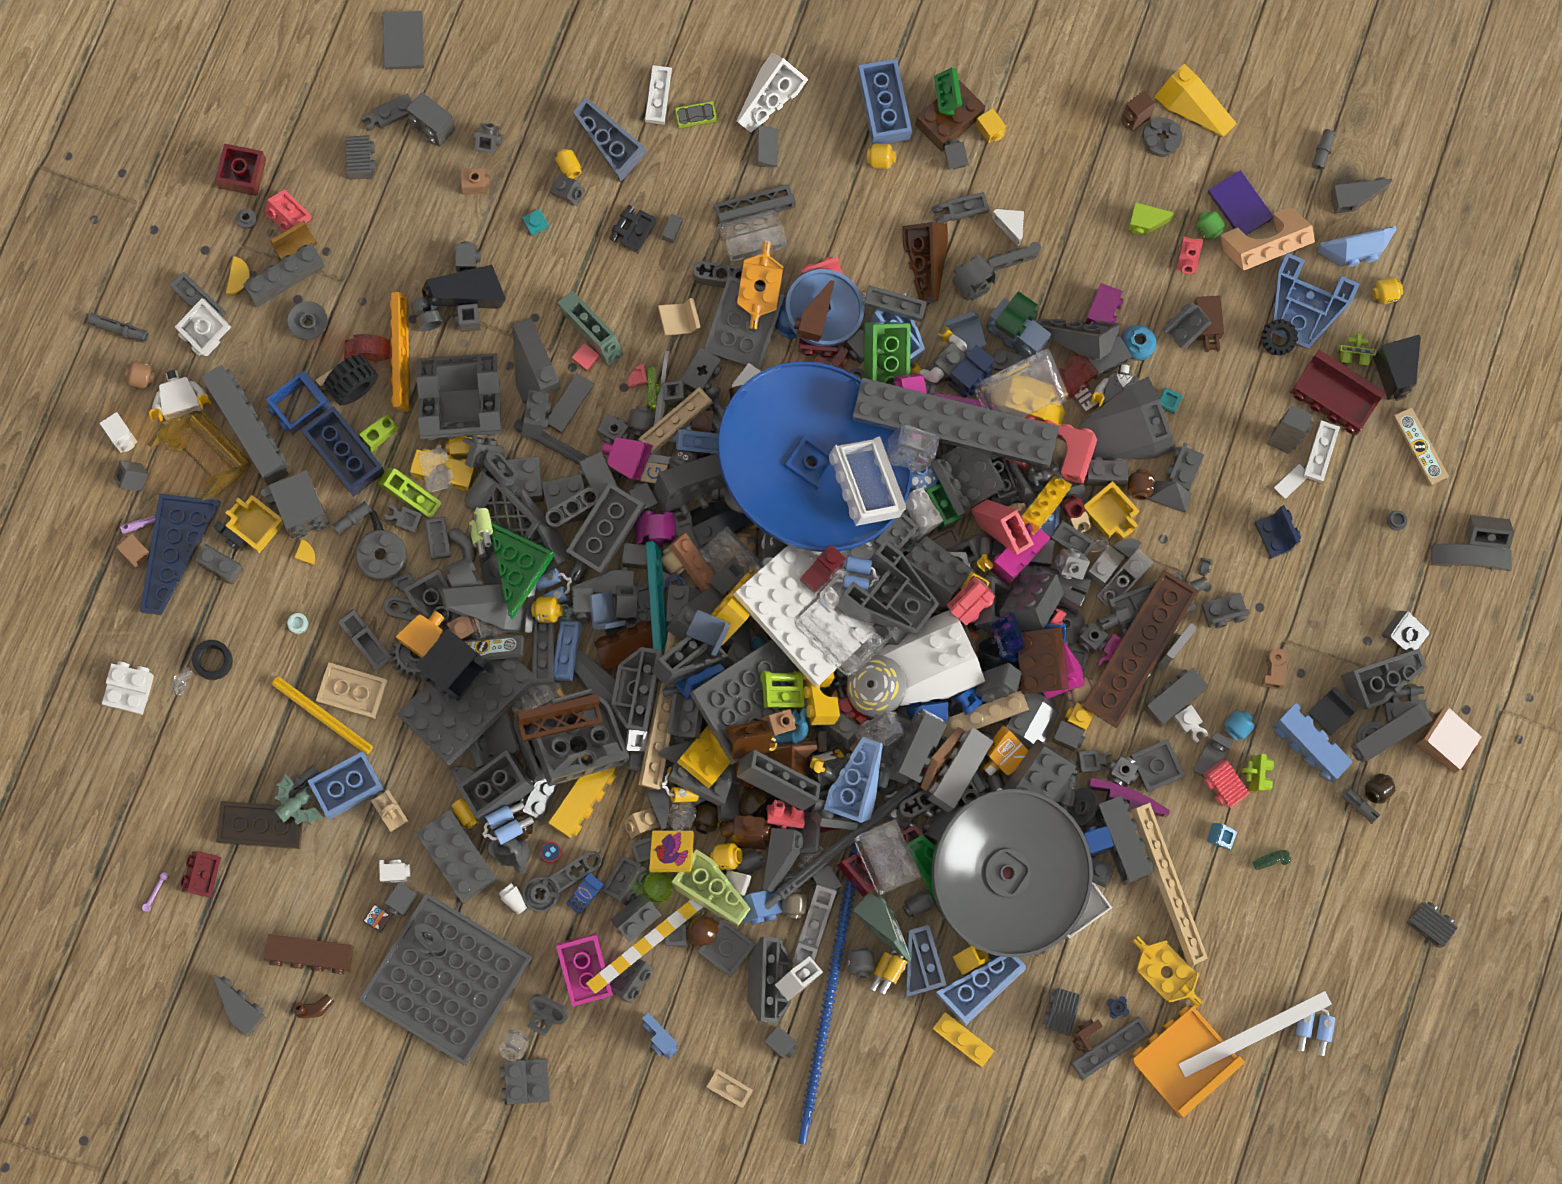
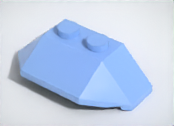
M1396 226L1321 242L1317 247V253L1340 266L1348 265V267H1353L1363 261H1367V263L1377 261L1395 233Z

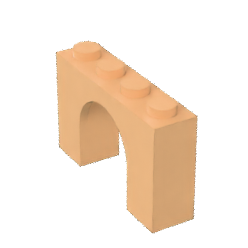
M1288 207L1273 213L1276 231L1279 232L1277 235L1265 239H1253L1246 236L1239 228L1220 235L1223 251L1242 270H1247L1314 243L1312 225L1292 207Z

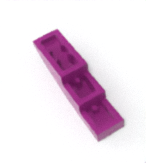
M1091 778L1088 781L1089 789L1107 792V800L1122 796L1123 800L1126 799L1130 807L1128 812L1141 805L1150 803L1155 816L1167 817L1170 814V810L1133 789Z

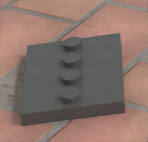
M728 275L704 350L745 366L750 363L760 370L785 294L779 293L777 310L760 316L757 330L754 329V323L753 329H750V314L737 305L741 279ZM754 284L756 291L762 292L765 290L764 287Z

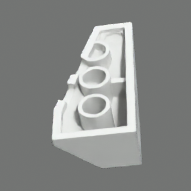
M771 53L760 68L736 122L751 133L758 125L764 123L776 109L780 110L786 101L796 97L808 79L784 58Z

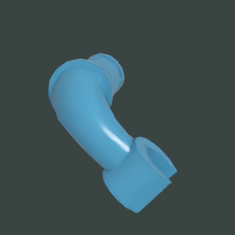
M804 707L800 714L797 713L796 708L792 714L797 728L776 735L777 743L793 742L798 744L807 736V714Z

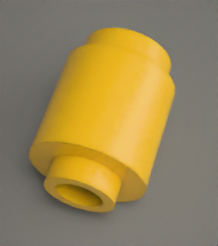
M563 149L557 153L555 160L564 176L574 179L581 174V165L573 150Z
M464 797L451 805L454 809L452 812L463 828L468 827L470 829L479 823Z

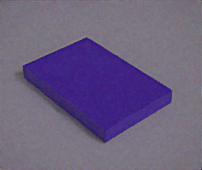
M1241 170L1208 190L1209 195L1233 229L1239 228L1245 235L1250 234L1274 218Z

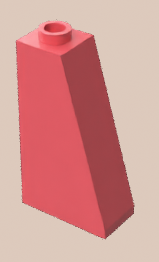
M987 499L970 509L978 526L1016 555L1034 545L1017 509Z

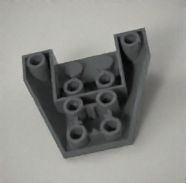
M1149 377L1130 383L1080 423L1081 428L1092 430L1097 438L1092 458L1100 457L1103 460H1111L1112 458H1157L1175 451L1168 422Z

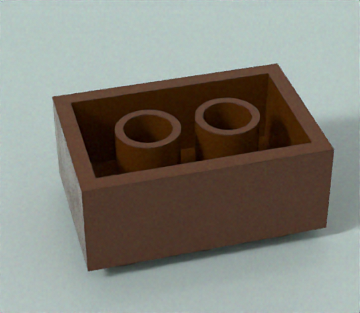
M960 80L958 81L962 106L954 109V115L950 116L940 113L937 105L938 100L936 99L916 117L915 126L941 152L945 150L948 141L956 140L985 111L986 106Z
M1062 628L1016 633L1019 667L1022 673L1020 675L1022 693L1030 694L1069 689Z

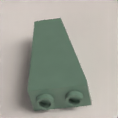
M571 291L557 302L562 314L593 350L600 355V358L608 367L624 355L616 335L574 291Z

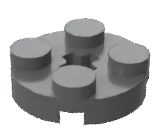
M1168 118L1152 119L1147 124L1143 133V143L1151 154L1158 157H1166L1176 152L1182 142L1181 126ZM1163 133L1168 139L1160 141V137L1157 135Z

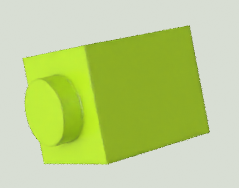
M1135 203L1127 231H1131L1132 234L1137 236L1148 235L1170 223L1174 212Z

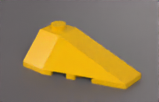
M1185 64L1167 80L1154 96L1167 111L1173 114L1175 112L1185 117L1184 119L1196 122L1202 128L1221 137H1224L1237 124L1201 79Z

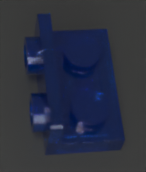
M1008 612L991 626L994 632L993 637L999 647L1000 656L1005 660L1007 659L1015 663L1018 661L1016 653L1025 647V643L1015 615Z

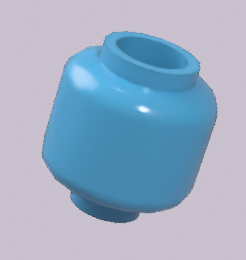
M1235 710L1224 722L1225 731L1236 741L1238 739L1244 740L1255 728L1254 723L1251 721L1254 717L1245 710L1242 713Z

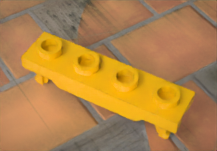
M1054 475L1026 510L1021 519L1025 527L1028 523L1032 524V536L1055 511L1070 490L1072 484L1062 478L1058 479Z

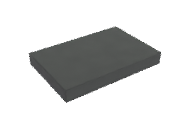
M422 11L383 12L385 69L424 68Z

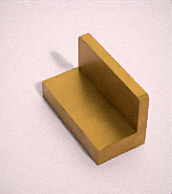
M305 221L300 222L271 240V244L280 259L287 255H293L303 245L308 246L312 243L315 246L318 244Z

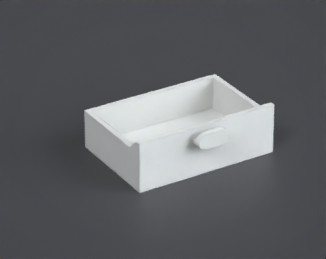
M1093 882L1086 909L1077 925L1066 936L1067 940L1112 909V906Z

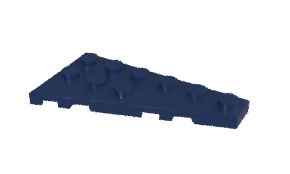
M159 494L140 607L141 613L163 614L221 504L219 500Z

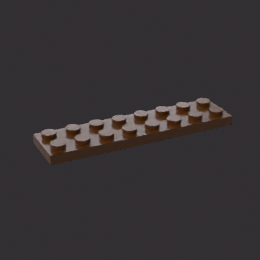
M1162 571L1082 705V708L1111 726L1118 728L1199 592L1197 589L1169 572Z

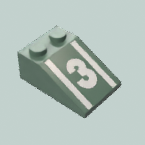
M869 893L853 911L869 931L909 962L912 958L899 922L893 916L895 912L880 895L876 897Z

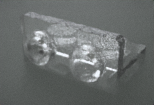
M440 444L436 445V449L418 453L428 493L452 487L451 480H454L451 468L447 469L445 463L449 461L446 449L442 450Z

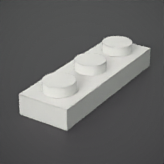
M652 66L645 123L665 125L672 74L671 67Z
M1320 421L1303 477L1320 483L1324 481L1340 429L1339 426Z

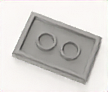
M1191 623L1158 663L1157 667L1164 670L1196 631L1197 627Z

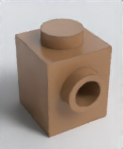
M485 168L461 169L463 195L487 194L486 187H490V176L486 175Z
M790 709L760 718L773 732L772 736L796 729L795 718L791 714Z

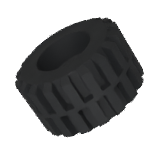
M358 354L338 364L328 374L323 385L340 406H344L365 395L375 384L378 373L363 355Z

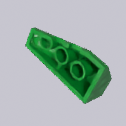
M920 835L904 847L926 890L931 895L936 908L943 917L936 902L932 885V861L936 846L923 835Z

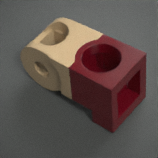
M1073 494L1062 499L1059 505L1063 509L1068 523L1082 533L1091 529L1089 517L1081 497Z

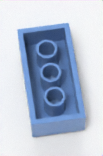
M897 59L859 65L857 75L872 145L874 143H893L910 140L912 128Z

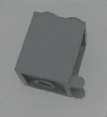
M307 470L273 483L261 490V494L263 497H266L265 501L268 504L276 503L285 528L291 538L299 539L305 537L307 532L312 530L320 531L330 524Z

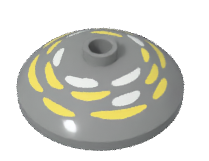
M882 655L869 656L859 661L850 672L847 681V693L850 702L860 713L871 717H882L895 711L902 703L907 688L906 677L900 665L893 659ZM874 681V686L870 688V682Z

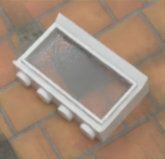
M880 436L873 440L840 446L835 445L829 454V461L834 466L836 480L841 485L843 499L847 501L849 515L854 520L855 526L899 518L906 509V504Z

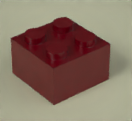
M224 144L215 177L218 188L257 196L266 163L263 151Z

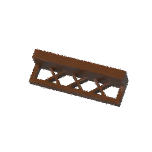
M589 695L517 712L516 722L522 742L602 724L603 719L599 709V695ZM594 709L597 719L588 720L583 717L585 711ZM572 715L577 718L575 724L569 725L563 722L564 717ZM551 719L558 724L554 729L549 730L542 726L545 720ZM532 724L537 727V730L533 734L526 735L523 725Z

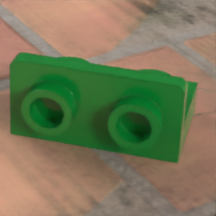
M951 67L934 75L939 112L950 116L955 114L954 109L962 106L957 69Z

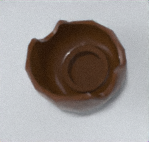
M698 915L693 918L686 928V936L689 943L697 947H701L703 944H712L718 933V923L705 915Z

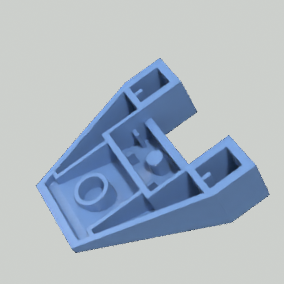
M1286 253L1277 270L1273 321L1284 319L1291 322L1298 332V341L1296 343L1310 348L1352 302L1360 283L1340 276L1333 292L1329 293L1297 279L1305 260ZM1276 330L1273 332L1274 334L1287 339V335L1283 330Z

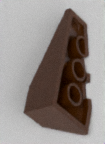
M928 222L902 226L903 248L908 253L910 259L908 264L910 269H913L915 276L914 284L919 300L926 301V303L938 301L948 247L947 223Z

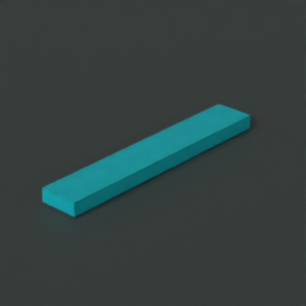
M650 541L646 542L653 649L661 650L663 656L667 642L661 547Z

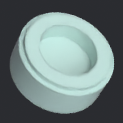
M295 613L288 618L287 626L292 633L302 634L308 629L309 623L303 614Z

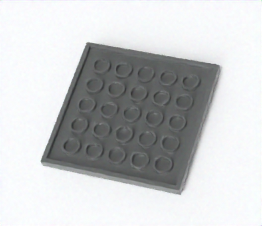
M426 893L360 996L359 1001L466 1066L529 965L532 957ZM417 923H426L440 933L445 943V948L442 952L426 954L416 948L414 944V927Z

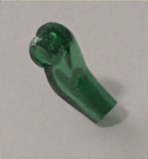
M1288 850L1275 851L1252 861L1255 870L1273 866L1281 861L1282 865H1286L1291 862L1290 852Z

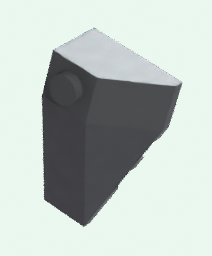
M529 318L513 324L516 386L523 403H526L529 390L552 393L559 390V380L532 319Z
M1040 319L1037 321L1039 325L1051 333L1050 339L1082 356L1091 357L1092 360H1100L1111 352L1120 328V324L1106 321H1095V324H1084V320L1066 323L1064 319Z
M437 567L420 576L403 588L412 606L427 619L430 618L434 611L440 613L444 620L438 627L445 632L447 628L449 629L447 623L462 615L445 609L441 590L450 589V586L440 568ZM474 632L471 635L463 638L462 640H474L477 637V635Z
M502 584L441 590L445 609L465 617H475L479 619L480 623H490L495 625L496 629L500 631L517 633L521 631L527 602L526 600L524 601L515 617L511 619L508 616Z
M1416 649L1341 676L1348 694L1367 710L1387 702L1392 695L1426 668L1420 649Z

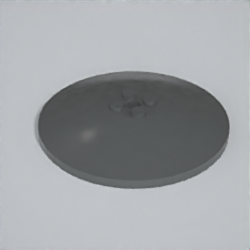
M1021 789L997 790L969 801L945 825L933 854V891L944 919L951 929L966 943L980 951L995 956L1026 957L1041 953L1058 944L1074 929L1081 919L1091 894L1093 881L1092 858L1082 830L1063 807L1050 798L1032 791ZM1005 867H1009L1012 871L1011 877L1008 879L1003 876Z

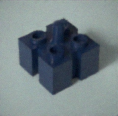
M976 344L967 354L966 358L951 372L947 385L964 398H967L969 395L971 397L974 396L979 390V385L988 392H991L994 386L987 380L992 375L991 372L994 369L992 365L995 359Z

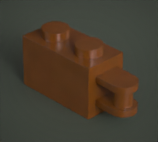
M1220 295L1196 297L1194 304L1200 306L1212 322L1197 337V340H1203L1205 352H1209V350L1219 352V339L1224 334Z

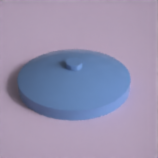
M816 269L804 273L792 284L785 299L786 319L796 334L797 329H794L796 318H800L803 311L830 280L835 281L820 341L815 342L801 338L815 346L832 347L846 342L856 333L863 320L864 302L859 289L847 276L834 270Z

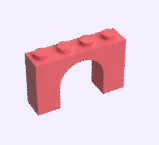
M1025 416V417H1023V418H1027V419L1039 421V420H1037L1036 418H1034V417H1032V416ZM1050 420L1039 421L1059 426L1057 439L1067 444V454L1061 474L1065 480L1083 484L1097 442L1094 432L1087 428L1075 429L1069 424L1057 425ZM1005 458L1007 466L1009 467V462L1011 460ZM1014 461L1022 470L1027 471L1029 464Z

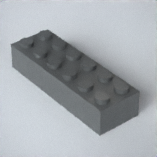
M220 365L201 376L267 486L289 475L286 470L289 465L280 451L277 452L279 450L261 419L258 418L253 406L248 402L247 397L230 369L225 370L223 365Z

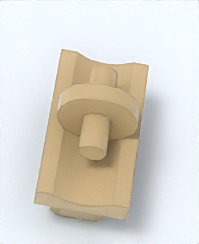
M389 789L371 800L390 832L408 822Z

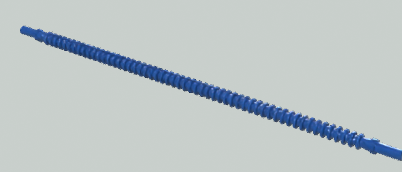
M866 835L861 836L851 846L853 848V851H850L852 856L864 849L862 844L865 843L863 838H866ZM845 880L847 885L844 886L846 891L843 894L845 896L842 898L843 903L840 904L842 909L839 910L841 912V915L838 916L840 921H837L839 927H836L838 932L835 933L837 936L834 939L836 944L833 945L835 949L831 952L833 957H830L832 962L829 963L831 968L828 969L830 971V974L827 975L829 980L826 981L828 986H825L827 991L824 992V995L826 997L822 999L824 1004L821 1005L823 1007V1010L820 1011L822 1016H819L821 1022H818V1025H820V1028H817L819 1033L816 1034L818 1039L814 1041L816 1046L813 1047L815 1049V1052L812 1053L814 1058L811 1059L813 1064H810V1067H812V1070H809L811 1076H808L810 1081L806 1083L808 1088L805 1089L807 1094L804 1095L806 1101H803L805 1107H802L804 1112L800 1120L802 1123L798 1143L806 1145L809 1125L812 1123V1111H815L813 1105H816L814 1099H817L815 1093H818L816 1090L819 1087L817 1082L820 1081L818 1076L822 1074L820 1069L823 1068L821 1066V1063L824 1062L822 1057H825L823 1051H826V1048H824V1045H827L825 1040L828 1039L826 1034L830 1032L828 1027L831 1026L829 1024V1021L832 1020L830 1015L833 1014L831 1009H834L832 1003H835V1000H833V997H836L834 992L837 991L835 986L839 984L837 979L840 978L838 973H841L839 967H842L840 961H843L841 955H844L842 950L845 949L843 946L846 943L844 939L847 937L845 933L849 931L847 926L850 925L848 923V920L851 919L849 914L852 913L850 908H853L851 902H854L852 897L855 896L853 891L856 888L849 880Z

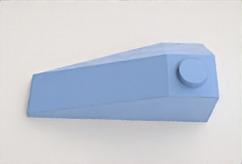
M862 737L845 768L839 773L838 779L830 787L824 810L860 823L871 819L876 800L883 743Z

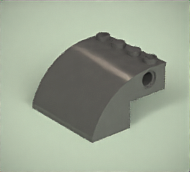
M497 353L420 358L417 360L416 379L419 395L418 423L420 439L435 440L442 437L454 439L457 436L472 437L484 434L494 436L501 433V396Z

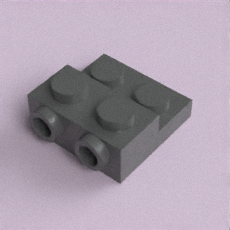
M547 1059L504 1062V1067H500L501 1080L505 1079L506 1088H502V1100L507 1101V1105L550 1102Z

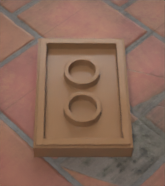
M960 727L952 733L931 758L921 785L922 789L929 790L933 782L937 781L940 777L938 773L943 765L949 763L950 758L948 757L952 750L959 746L960 742L958 740L964 732Z

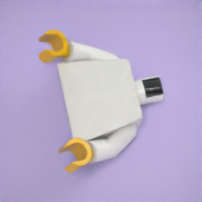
M172 370L166 373L168 382L159 385L160 390L156 392L149 416L151 422L155 418L163 421V417L166 421L202 411L205 403L211 405L212 402L200 385L195 381H189L187 377L179 379L177 370Z

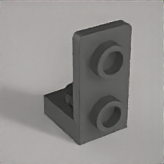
M1215 732L1210 737L1193 771L1204 777L1203 772L1223 759L1225 753L1231 748L1233 741Z

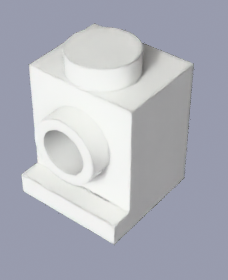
M379 860L381 883L407 882V877L411 875L410 864L401 863V860H390L389 864H386L384 860Z

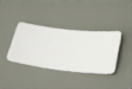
M1300 464L1297 465L1274 488L1284 498H1287L1307 479L1303 477L1305 469Z

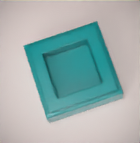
M1165 387L1159 398L1163 410L1174 415L1183 395Z

